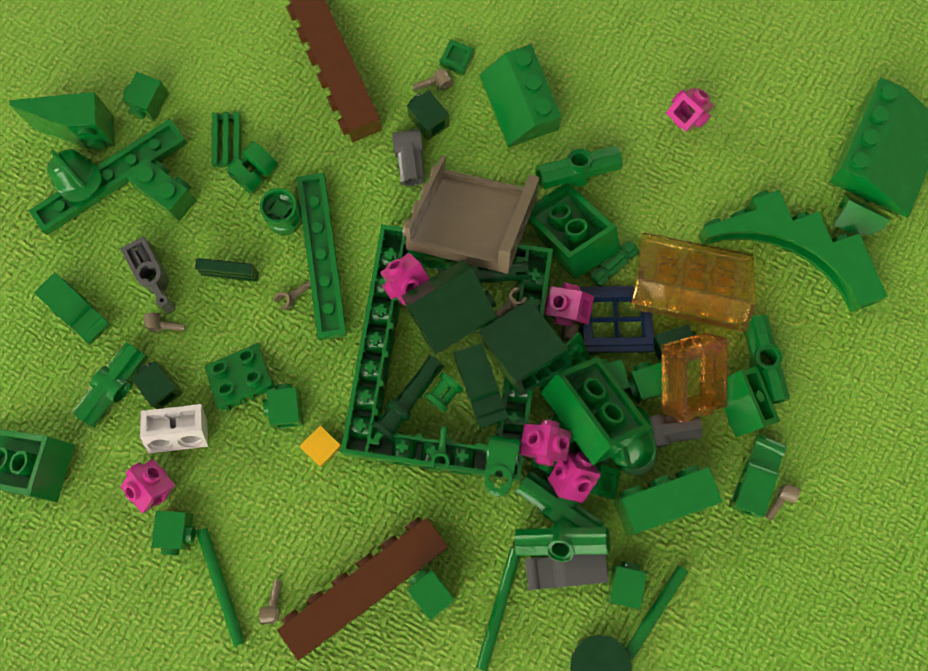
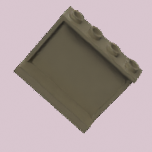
M442 155L437 166H432L429 182L423 184L420 200L414 202L411 218L406 219L404 222L402 235L406 237V249L457 262L464 260L469 265L508 274L537 200L540 177L528 175L524 187L445 170L446 156Z

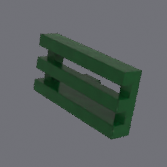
M204 258L196 259L195 269L201 273V276L257 282L259 272L250 263Z

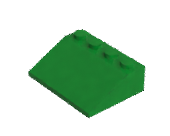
M880 77L864 100L829 183L908 218L928 172V108L908 89Z

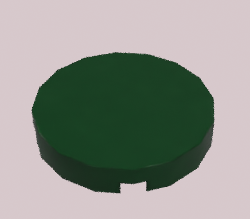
M595 635L586 638L577 645L571 656L570 670L633 671V663L630 653L621 642L610 636Z

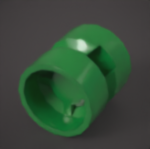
M254 141L242 151V159L236 158L225 169L229 176L251 195L263 184L262 178H268L279 167L275 159ZM249 166L254 170L252 173L247 170Z
M275 188L263 195L260 201V212L270 229L282 236L295 233L301 227L302 216L293 194L286 189Z

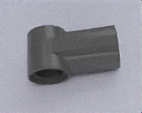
M420 129L392 132L395 156L398 157L401 185L412 187L424 183L425 174L421 157L423 149Z
M697 412L670 417L665 415L649 417L652 423L656 448L671 445L673 442L694 440L702 437V424Z

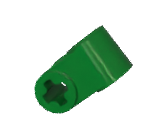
M490 435L484 478L485 487L493 496L502 497L511 490L514 470L517 467L520 439ZM497 474L503 475V480L507 481V483H502L500 488H495L494 482L490 481V479H495Z

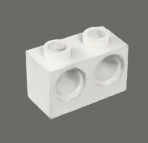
M201 404L141 411L140 438L148 454L208 447V420Z

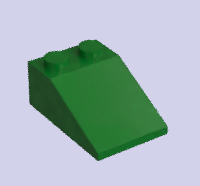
M95 92L9 100V106L35 130L91 150H103L105 147L115 146L114 115Z
M569 183L561 185L535 202L528 223L545 246L553 249V257L574 280L621 250L616 226Z
M0 429V491L58 502L75 445L49 436Z

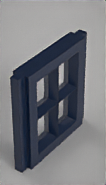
M649 286L580 288L581 291L594 296L593 302H613L614 317H592L591 310L588 325L582 324L583 341L588 353L654 352ZM640 301L641 316L619 317L618 302ZM593 322H614L615 337H593ZM620 322H641L642 337H621Z

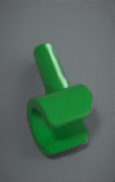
M441 427L438 450L431 460V465L434 469L435 459L438 456L446 459L445 470L450 464V458L446 454L447 427Z

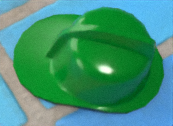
M66 149L59 153L55 150L50 151L53 158L47 164L46 169L53 187L64 199L70 202L84 201L99 189L102 182V174L89 158L73 149Z
M636 406L651 428L611 458L623 472L640 476L649 472L654 466L657 450L649 415L643 408Z

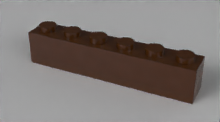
M289 0L290 4L286 6L291 21L297 20L300 26L296 28L301 43L307 42L310 48L306 53L311 65H317L320 70L316 75L322 89L328 88L330 95L327 96V100L332 111L338 110L341 119H338L337 122L343 136L348 134L353 143L382 131L380 118L326 1Z
M420 517L414 519L405 526L407 532L398 539L395 535L390 537L380 545L383 549L374 557L371 553L366 555L356 563L358 567L356 571L349 576L346 572L342 573L331 582L333 585L332 589L325 594L320 590L306 601L309 606L300 613L295 609L281 619L284 625L278 628L277 631L297 661L303 659L449 548L428 518H425L423 521Z

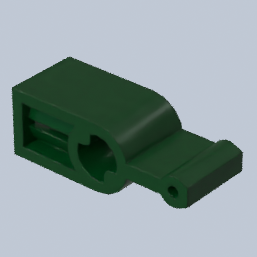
M479 343L453 352L479 428L482 429L509 419L483 344Z

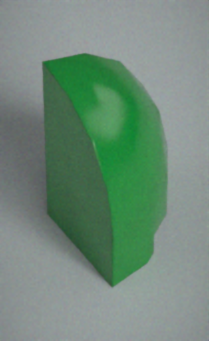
M845 194L838 206L842 210L834 218V225L853 234L868 235L883 229L890 219L872 207Z

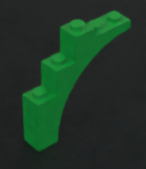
M765 190L755 194L746 209L733 213L730 216L731 218L723 221L720 218L708 221L704 224L705 227L698 235L702 246L721 241L749 240L768 243L789 250L811 263L828 278L841 294L850 312L872 306L888 297L860 233L850 237L846 233L831 239L820 212L810 215L808 212H803L791 218L780 190L771 193Z

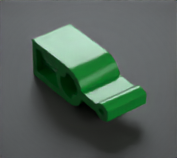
M55 272L34 292L89 345L111 325L72 285Z
M759 434L756 436L749 459L742 469L731 499L730 508L756 519L764 518L778 479V469L785 454L786 445Z

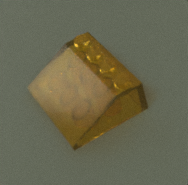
M644 232L641 233L630 308L638 309L642 312L662 314L670 318H681L695 321L699 324H710L724 327L728 330L746 332L756 307L753 254Z

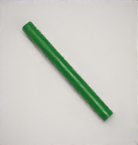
M208 528L196 531L233 646L236 647L246 642Z
M510 548L476 665L477 669L488 671L520 556L516 555L515 549Z
M677 566L626 646L632 661L688 574V571L681 566Z

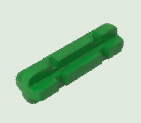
M627 241L620 247V252H616L600 265L601 269L596 268L590 274L592 281L598 286H603L609 280L608 276L613 277L629 262L628 259L632 260L639 253L634 243Z

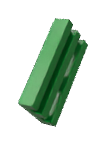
M235 111L234 114L223 112L221 115L218 112L212 113L211 164L213 167H228L236 158L241 159V114L239 111ZM230 121H234L233 160H229ZM220 122H223L222 160H220Z

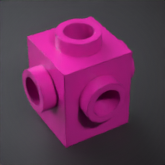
M694 87L686 91L681 90L672 99L671 102L673 104L666 114L678 127L686 132L695 127L701 128L711 118L709 112L713 109L714 105L709 101L710 97L705 91Z
M410 253L401 259L392 261L386 269L380 272L386 281L382 287L392 300L397 298L403 305L405 303L401 297L402 295L430 280L421 263Z
M563 283L562 288L551 286L550 293L546 297L545 315L555 318L554 323L571 327L572 322L588 325L594 296L579 291L580 286Z
M542 420L541 425L524 424L519 454L534 458L535 463L553 466L554 461L567 462L571 431L559 428L560 423L550 420Z
M568 451L567 462L558 461L548 480L560 498L584 503L601 474L583 452H578L577 454Z
M152 459L143 465L139 462L129 468L121 488L127 499L132 501L143 514L166 501L176 485L168 477L166 471Z

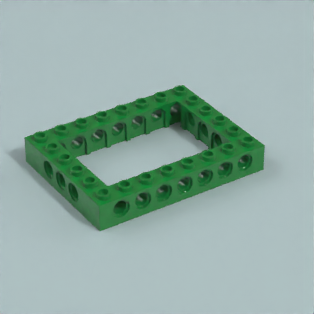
M381 224L340 453L346 457L484 478L488 446L485 444L476 443V445L455 443L453 439L447 438L446 454L450 458L449 467L445 470L446 459L438 456L435 459L434 469L431 465V460L437 453L439 440L425 438L423 434L409 436L395 433V439L390 441L371 426L373 421H378L382 415L401 305L397 298L392 300L382 287L386 281L380 272L386 269L389 263L396 259H401L408 253L415 257L423 268L438 270V266H443L444 269H447L459 263L406 249V237L402 235L403 227ZM519 244L512 263L527 261L529 279L513 280L519 282L518 288H520L516 301H522L527 296L526 301L530 300L540 314L544 316L553 249ZM506 376L504 378L502 401L509 419L498 423L496 436L522 440L524 424L529 422L533 389L520 397ZM518 455L513 482H520L524 455ZM497 474L495 479L503 480V475Z

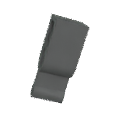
M143 236L120 248L139 284L151 293H155L157 297L156 303L167 313L175 311V304L168 298L165 292L169 284V278L153 245ZM156 274V277L149 281L150 276Z
M605 554L574 555L568 562H557L550 557L525 559L528 590L609 582Z

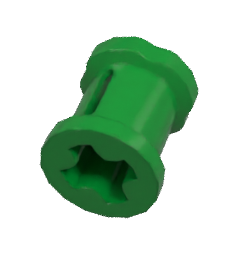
M442 373L439 383L431 393H426L424 397L437 409L446 413L448 410L447 405L457 393H462L464 388L452 377ZM446 388H448V390H447V391L444 393V395L440 398V396L442 395V393L446 390Z

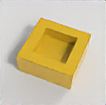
M320 425L299 447L322 468L341 448V445Z

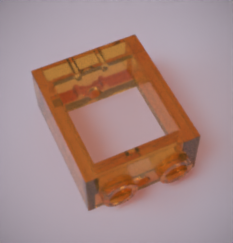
M705 332L662 345V413L674 417L679 422H690L694 417L710 415L715 410L727 407L728 338ZM700 358V394L687 398V362Z

